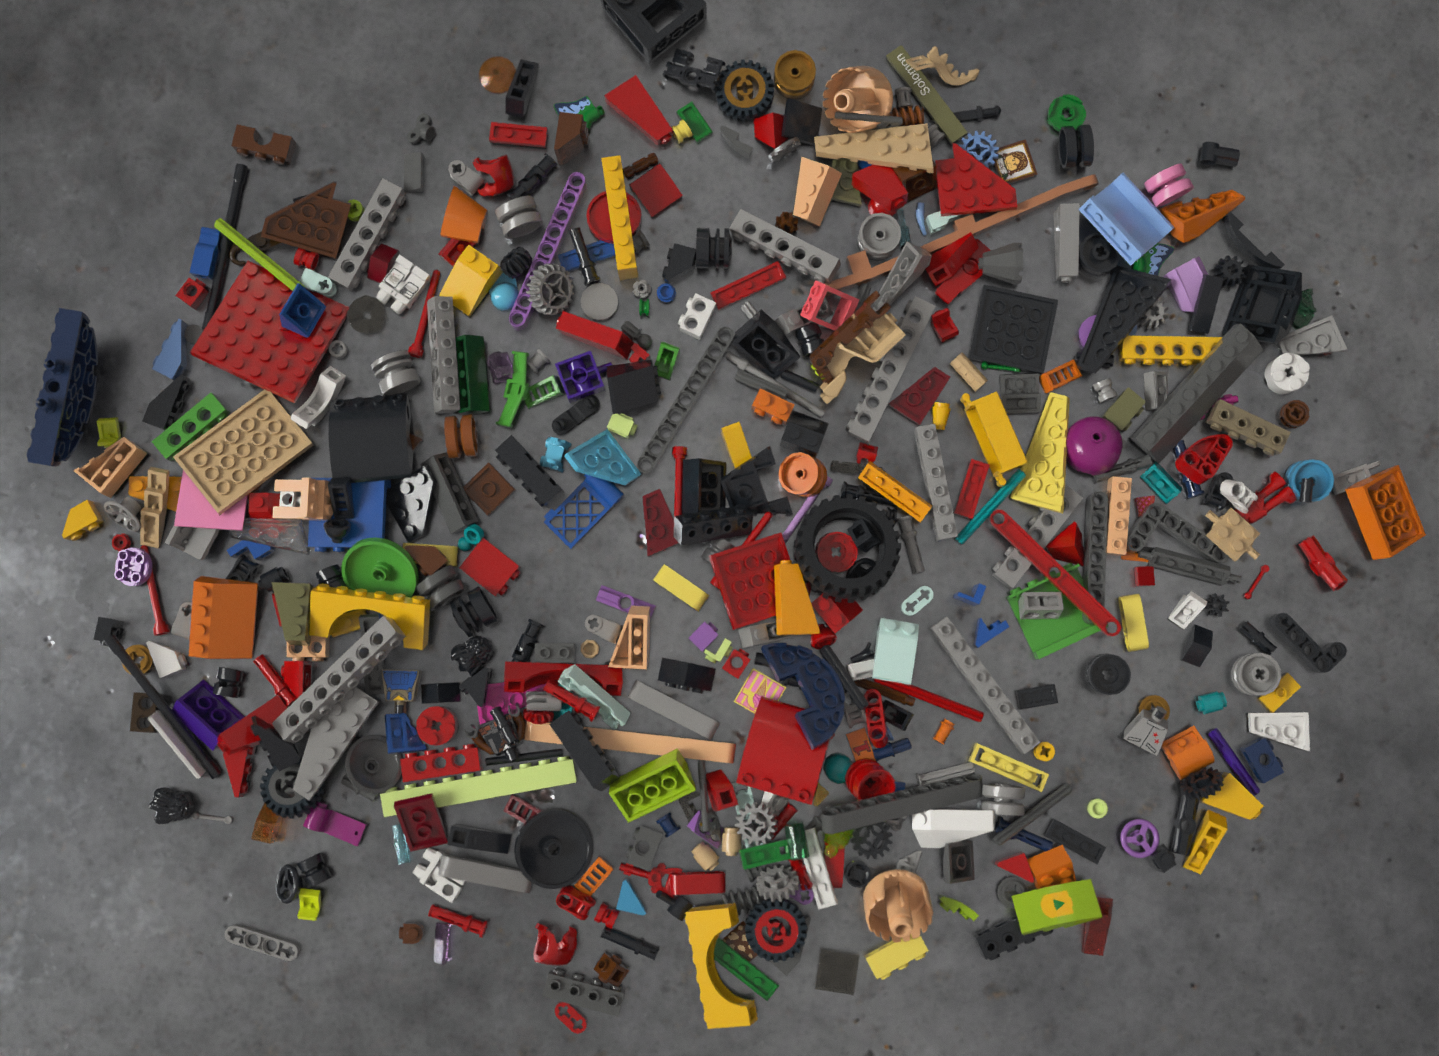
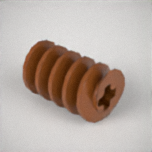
M916 105L914 111L911 106H908L906 111L904 107H900L899 112L896 107H893L889 116L902 117V125L904 126L924 124L923 106L920 110L919 106Z

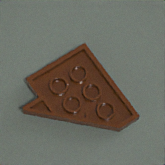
M334 181L266 216L261 237L336 258L351 203L333 198L337 184Z

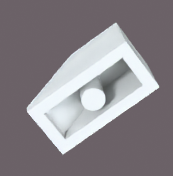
M155 641L146 642L159 678H168L187 670V660L184 654Z

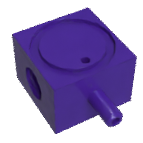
M588 351L555 363L570 403L581 400L588 395H595L605 391L600 374L607 371V366L612 365L611 362L597 367L592 352Z

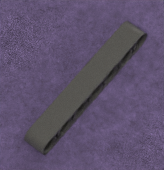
M1096 491L1086 499L1083 587L1090 594L1092 591L1097 594V601L1105 608L1108 497L1104 492ZM1094 496L1100 499V505L1094 503ZM1094 515L1099 517V525L1094 523ZM1093 534H1096L1099 537L1098 544L1093 542ZM1093 553L1097 554L1099 558L1097 563L1092 560L1091 556ZM1092 572L1097 574V582L1091 579ZM1082 613L1085 623L1089 625L1094 624Z

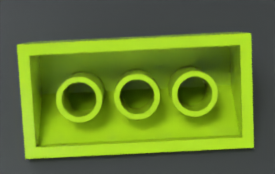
M677 748L620 776L618 780L610 785L608 793L629 823L696 791V787L688 764Z

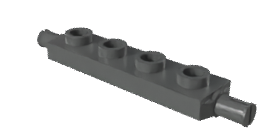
M1155 547L1152 552L1144 550L1138 552V557L1148 559L1149 566L1220 585H1224L1228 581L1238 584L1241 582V576L1230 574V566L1159 547Z

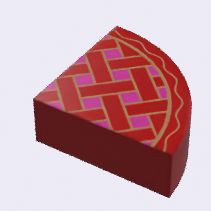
M1154 495L1134 498L1137 517L1141 516L1148 505L1154 503Z

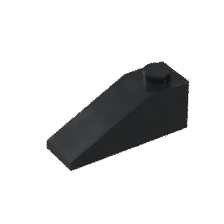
M520 59L506 95L505 114L524 118L539 63Z

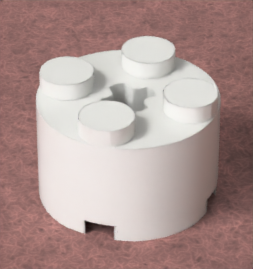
M1284 353L1267 365L1264 377L1270 390L1281 395L1289 394L1306 384L1309 378L1310 367L1301 356L1294 353Z

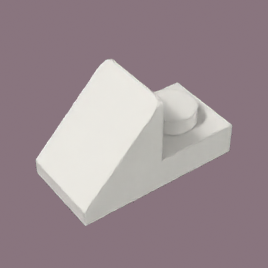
M1191 591L1187 596H1182L1168 619L1185 629L1206 607L1208 601Z

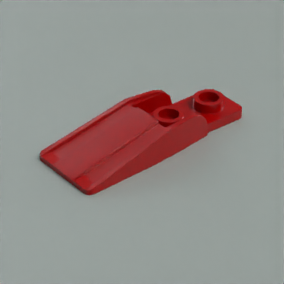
M975 239L979 248L952 277L945 280L935 291V294L947 304H950L959 293L962 294L983 275L982 269H978V259L982 258L983 253L991 250L979 239Z

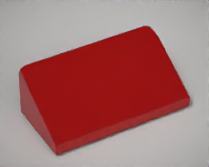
M450 239L438 254L454 267L457 259L468 245L474 247L476 243Z

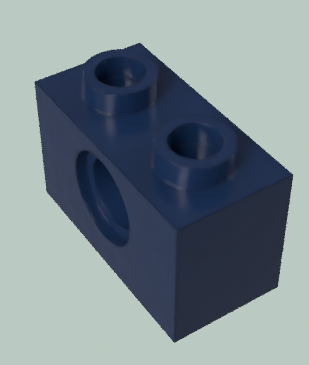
M1259 737L1240 747L1258 783H1266L1284 773L1282 761L1272 751L1274 749L1272 743L1263 737ZM1263 754L1267 757L1265 764L1260 762V757Z

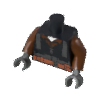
M516 703V710H512L510 705H508L509 714L505 715L507 720L511 721V727L519 739L515 744L507 745L501 732H498L496 729L497 724L495 721L478 729V732L475 725L471 724L474 730L469 733L465 729L466 736L472 738L480 749L490 755L500 756L505 753L509 763L518 759L519 755L515 747L522 744L526 723L520 712V704Z

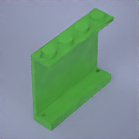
M1071 562L1062 566L1083 586V579L1077 568L1080 566L1079 564L1073 565ZM1055 570L1049 572L1052 578L1060 576V572L1056 573ZM1046 577L1041 581L1034 579L1028 582V587L1022 590L1019 586L1009 591L1011 595L1006 597L1035 659H1041L1101 631L1095 624L1089 625L1085 623L1082 618V612L1062 592L1064 610L1058 619H1020L1018 601L1023 592H1060Z

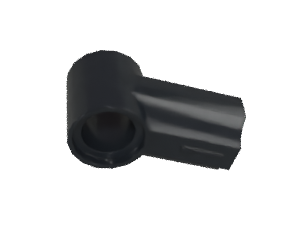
M1204 142L1202 144L1200 163L1204 165L1221 164L1236 167L1240 158V150L1221 147L1215 142Z

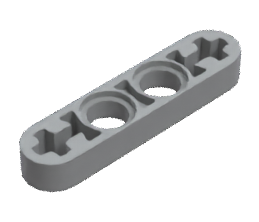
M235 924L228 927L225 931V938L228 942L276 958L292 961L300 954V948L295 942ZM237 929L238 934H245L244 939L240 936L233 938V934L230 931ZM251 934H255L258 937L256 945H251L248 941V937ZM269 940L276 942L277 948L275 951L268 950L267 942ZM281 946L284 949L293 947L292 951H294L295 954L288 956L287 951L282 950L280 954L278 952L280 951Z

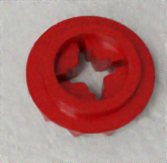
M524 709L523 717L533 724H545L554 719L553 711H527V709Z

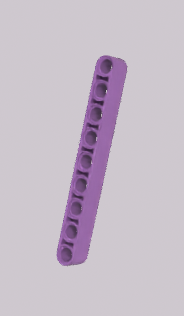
M574 172L569 176L511 310L509 322L516 330L526 328L534 311V308L531 306L532 302L527 307L521 306V302L530 297V294L526 293L529 290L526 284L531 282L529 277L534 276L533 270H536L537 266L546 263L553 264L586 190V180L580 172ZM575 180H581L582 184L580 186H574L573 182ZM568 197L575 198L574 202L570 204L566 203L565 200ZM560 214L568 215L567 219L563 221L559 220L558 217ZM553 231L560 232L557 238L551 237ZM546 248L553 249L550 255L543 254ZM516 317H523L522 323H514Z

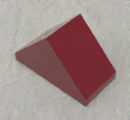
M381 243L370 257L367 279L377 283L383 282L385 276L392 269L399 250Z

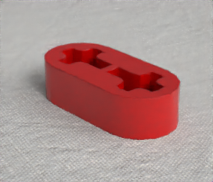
M564 1002L557 1004L555 1007L556 1017L572 1032L582 1033L587 1027L585 1016L572 1004ZM560 1006H561V1007L567 1006V1007H568L567 1012H568L571 1016L569 1017V1016H568L567 1014H565V1013H563V1014L561 1015V1014L559 1013L560 1010H561L559 1007H560ZM573 1017L576 1021L581 1019L583 1027L575 1028V1022L571 1018Z

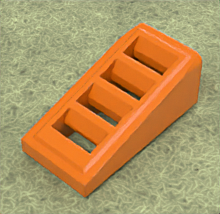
M1073 359L1039 376V381L1047 394L1082 377V374ZM1068 366L1073 374V377H1071L1067 369Z
M599 856L574 886L582 893L591 896L614 870V867ZM597 864L603 867L607 872L604 874L601 870H599L596 867ZM592 870L601 876L600 880L591 873ZM587 876H590L596 882L595 886L586 879ZM583 881L592 888L590 892L581 885Z

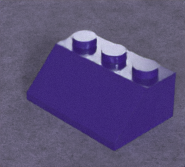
M204 679L177 699L172 708V711L179 720L212 751L219 747L217 744L219 734L244 718L221 695L213 694V688Z

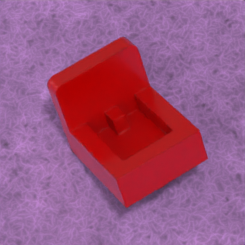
M948 308L938 310L931 315V326L941 342L959 335V330L952 321Z

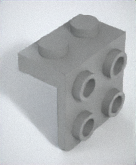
M173 526L165 543L203 561L208 555L209 549L218 536L220 529Z

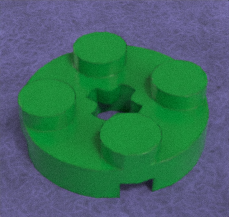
M1070 94L1054 99L1047 113L1049 125L1059 132L1062 126H1073L1076 131L1078 125H1082L1086 118V109L1082 105L1083 102L1078 97ZM1069 110V114L1072 116L1065 118L1062 112Z

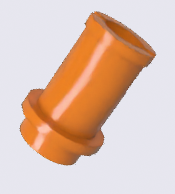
M947 719L940 722L942 724L933 738L943 745L951 730L955 729L953 728L955 724Z

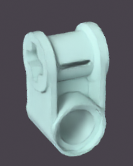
M308 268L304 269L299 282L305 288L328 298L333 297L337 293V286L331 279Z

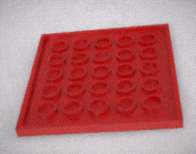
M247 261L190 353L196 358L295 403L348 316L350 308L307 289L327 307L309 337H304L282 327L279 314L293 291L265 268Z

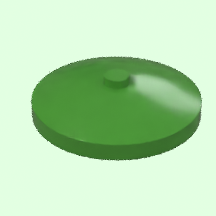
M366 538L360 540L348 550L342 561V577L350 590L366 589L367 592L373 593L384 591L389 595L401 593L405 597H412L418 585V570L413 558L400 545L387 539Z

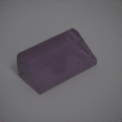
M436 922L434 962L445 965L449 961L451 924L447 922Z

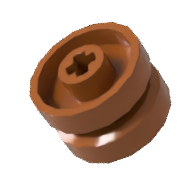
M463 415L460 423L456 416L445 417V441L449 458H460L462 447L467 457L477 456L478 434L474 415Z

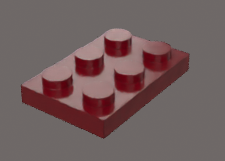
M433 793L394 802V809L410 852L448 843V836Z

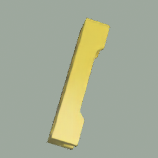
M975 743L973 752L968 759L969 762L1039 792L1043 791L1049 776L1048 773ZM979 748L983 749L984 753L982 752L980 756L981 761H975ZM1036 774H1042L1041 782L1036 787L1033 784L1038 777Z

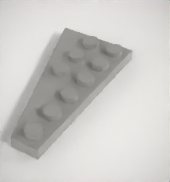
M354 687L345 694L341 701L331 708L328 714L317 721V724L311 728L293 787L294 791L307 800H312L379 703L377 700L359 688Z

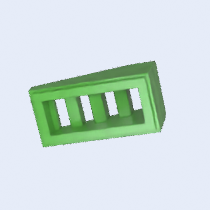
M553 375L530 386L525 399L527 407L532 408L565 394L560 378ZM544 386H547L549 394L546 393ZM537 389L540 390V393H541V395H542L541 398L539 397V394H538V392H537ZM529 392L533 393L535 401L532 400Z

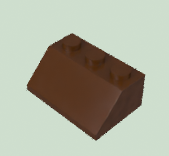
M559 113L554 146L559 166L565 165L583 152L585 145L589 143L587 122L584 121L581 114Z

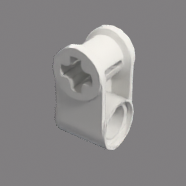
M1227 479L1220 486L1221 494L1237 510L1244 514H1247L1252 502L1258 499V496L1242 482Z

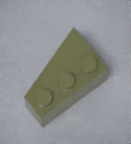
M272 582L285 641L290 645L310 646V594L314 587L306 583Z

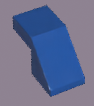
M242 540L227 549L228 554L233 558L249 550L254 559L259 561L276 551L272 546Z

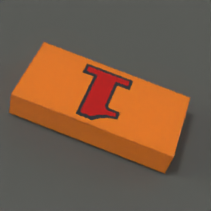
M865 728L846 734L855 762L863 758L876 761Z

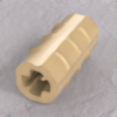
M963 352L950 363L975 392L988 381Z

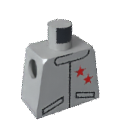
M1157 706L1153 713L1143 709L1125 728L1124 739L1157 756L1168 731V721L1163 719L1167 711L1160 706Z

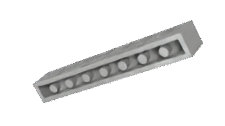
M916 296L913 301H908L904 309L907 311L905 318L900 317L897 326L903 332L910 333L911 339L905 340L902 338L880 359L882 361L880 368L876 367L871 376L874 378L872 385L867 384L863 392L866 397L863 402L859 401L855 409L858 413L855 419H850L846 427L849 429L848 435L866 444L869 443L936 307L935 305ZM910 316H918L919 322H911ZM896 348L901 349L903 355L897 357L894 355L893 350ZM885 366H893L895 372L892 374L887 373ZM878 382L885 383L886 390H879L876 384ZM868 400H877L878 406L875 408L870 407ZM867 416L870 419V423L862 424L860 417Z
M386 616L380 618L272 723L284 741L291 743L300 741L303 735L313 728L321 717L328 714L331 708L345 697L347 692L356 687L365 675L372 672L373 667L384 660L393 648L400 645L406 636L393 619Z
M944 617L929 628L1020 753L1026 754L1037 746L1040 741L950 619Z

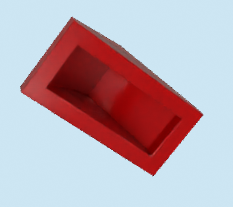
M1022 851L996 860L994 863L996 866L1033 883L1034 881L1026 855Z

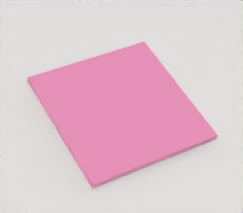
M183 470L174 526L243 531L248 495L219 515Z

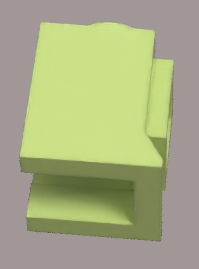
M618 413L612 414L607 425L609 431L629 439L630 435L634 436L638 427L633 418L622 413L620 415Z

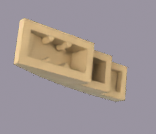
M155 467L148 469V487L144 490V508L141 510L140 545L159 548L161 545L167 510L170 470Z

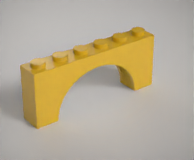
M621 156L604 157L601 159L620 280L639 278Z
M318 584L311 590L309 635L328 638L334 633L335 625L340 615L355 609H368L379 612L396 622L406 636L403 639L404 648L423 650L428 645L430 600L424 599L422 596L405 597L401 593L389 595L384 591L373 593L367 592L366 589L350 590L345 586L334 588L329 587L328 584Z
M736 903L693 907L685 912V922L689 929V943L692 945V959L696 966V980L700 986V1000L703 1003L704 1020L707 1023V1028L751 1026L758 1020L755 1001L740 998L729 991L721 981L714 961V949L719 935L724 929L732 928L739 923Z

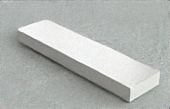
M811 828L796 833L808 876L813 883L812 890L818 910L837 905L838 902L816 829Z

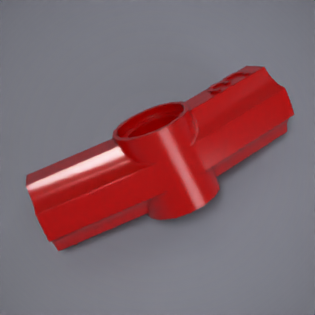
M1314 535L1298 544L1310 561L1309 566L1313 573L1321 576L1333 591H1338L1348 582L1347 578L1336 567L1332 556L1323 550Z

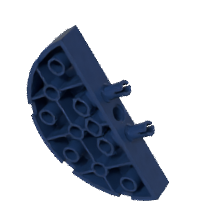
M59 308V312L55 315L56 326L55 331L51 335V351L48 352L47 358L44 360L47 363L44 364L47 370L43 373V389L40 390L39 397L36 399L39 403H35L39 409L35 412V428L31 431L32 442L31 447L27 451V458L30 463L55 467L61 465V461H67L83 436V432H81L83 423H88L96 389L97 376L94 375V365H98V355L94 329L89 327L90 319L81 311Z

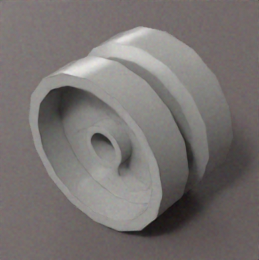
M532 196L515 198L496 209L495 214L499 223H504L501 229L505 238L521 237L542 226L543 220L540 213L535 211L537 206Z
M885 213L872 214L861 224L857 238L858 246L861 251L865 250L868 258L874 260L886 259L897 249L901 238V229L897 220L891 215Z
M1246 654L1239 657L1233 664L1231 678L1234 686L1241 693L1249 696L1267 695L1278 687L1281 680V669L1277 661L1267 654Z
M995 783V785L983 784L982 795L994 798V800L983 801L981 810H994V814L1024 815L1025 805L1012 801L1013 799L1025 798V787Z

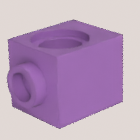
M704 622L689 639L703 652L719 636L716 633L718 629L711 622L708 624Z

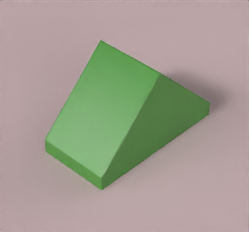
M661 342L654 365H657L658 376L671 379L680 355V348Z

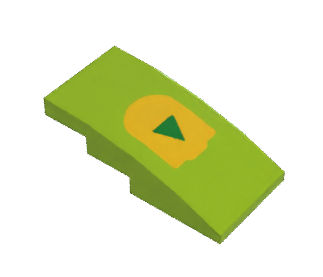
M1091 879L1053 885L1012 896L1023 935L1040 930L1046 932L1059 927L1068 928L1102 918Z

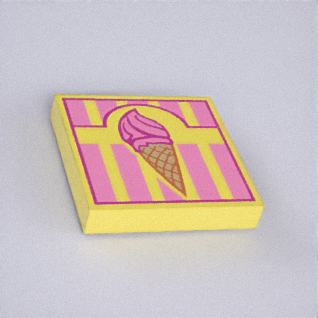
M753 668L734 702L755 714L762 696L779 701L786 687Z

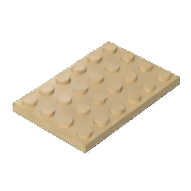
M264 389L173 456V458L216 512L221 515L311 448L313 443L296 422L291 420V416L273 394Z

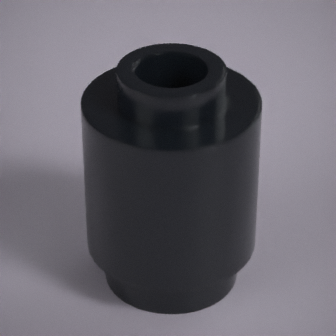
M281 566L260 575L258 582L263 591L271 592L273 591L272 582L286 583L289 577Z

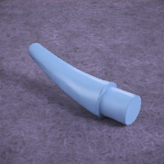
M917 202V223L922 234L925 236L927 234L924 224L925 203Z

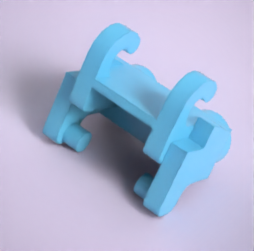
M548 437L545 443L547 451L540 459V466L563 473L564 469L561 460L564 450L568 451L571 443L558 438Z

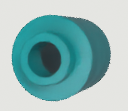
M1215 691L1198 696L1196 706L1198 711H1202L1205 715L1223 710L1224 707H1227V701L1223 692L1218 693Z

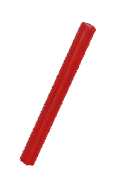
M874 679L876 683L977 722H981L984 717V713L914 685Z

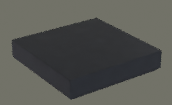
M787 99L781 136L789 139L798 137L800 142L815 146L814 137L819 136L822 108L794 99Z

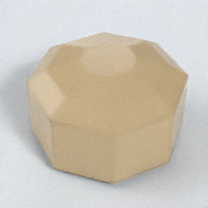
M586 640L581 644V653L585 658H594L599 654V645L594 640Z

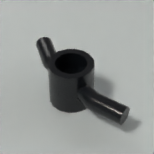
M661 890L656 893L657 898L670 905L667 911L680 921L685 919V912L694 906L693 903L682 895H677L674 899Z

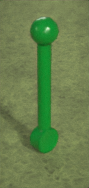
M986 362L981 364V368L984 370L991 368L1021 372L1017 368L989 365Z

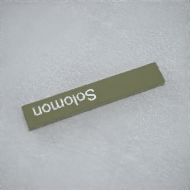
M900 45L887 54L886 59L904 83L911 88V92L939 129L945 134L951 145L965 137L968 132L922 71H916L906 63V59L911 57L903 46Z

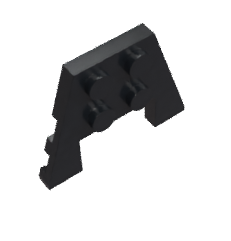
M770 446L721 478V484L730 507L745 505L753 515L771 512L772 515H776V513L793 514L788 496L768 502L757 470L776 464Z

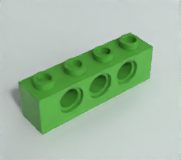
M209 393L156 437L152 443L167 460L176 461L173 456L228 417L227 415L230 411L215 394ZM210 412L211 417L205 421L204 414ZM192 424H195V431L190 433L189 427ZM178 436H180V437H181V442H180V444L175 445V444H174L175 438L178 437Z

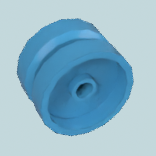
M1310 459L1295 462L1285 473V487L1289 486L1292 489L1297 501L1300 500L1301 485L1299 482L1302 481V478L1314 479L1315 486H1313L1312 502L1324 499L1333 489V472L1327 464L1320 460Z

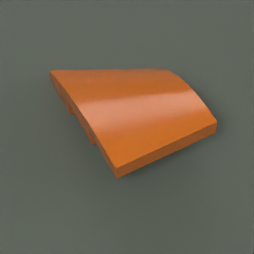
M453 186L440 233L441 237L479 243L481 229L485 227L487 209L459 188Z

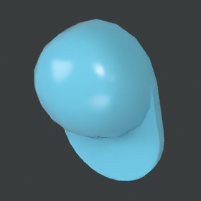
M504 273L501 274L489 290L491 301L497 309L502 311L511 310L519 294L516 279L509 278Z

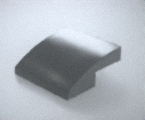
M1039 373L1000 374L1001 401L1007 414L1041 413Z

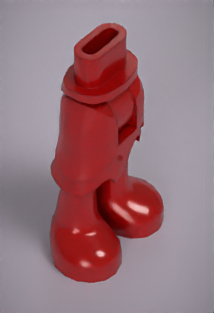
M1274 471L1270 474V482L1259 492L1258 490L1254 492L1258 499L1249 506L1247 514L1237 509L1235 510L1249 524L1262 519L1283 502L1291 504L1297 500L1292 489L1286 486L1276 496L1264 503L1266 497L1286 485V481L1277 472Z

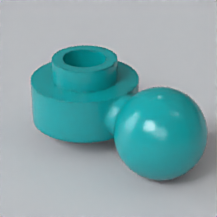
M476 524L469 525L464 530V536L458 540V548L466 552L472 548L473 544H478L484 538L482 528Z

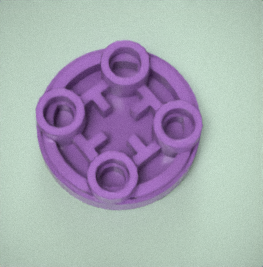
M141 548L121 550L118 553L114 576L117 580L128 586L144 584L152 573V560L149 554Z

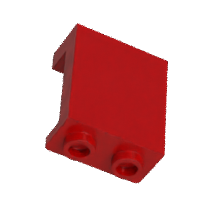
M485 538L481 539L459 567L495 597L503 596L509 588L507 586L511 580L515 581L521 573L519 565Z

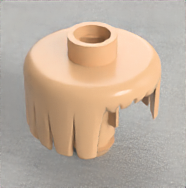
M870 66L842 68L833 74L825 85L828 89L823 92V98H827V100L823 101V107L829 108L825 110V115L827 118L832 119L830 123L838 127L840 131L856 133L873 130L881 122L835 118V112L889 116L892 110L893 91L886 76L876 68Z
M901 869L889 870L878 874L867 884L863 895L866 922L870 931L874 932L877 937L881 935L885 941H890L891 937L893 942H900L902 937L903 941L907 942L910 940V933L912 938L916 939L920 937L921 930L925 933L928 925L932 924L933 909L929 890L925 881L917 874Z

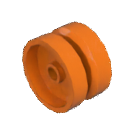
M802 452L793 453L787 456L781 463L779 481L782 487L789 493L805 498L813 497L825 487L827 470L818 458Z

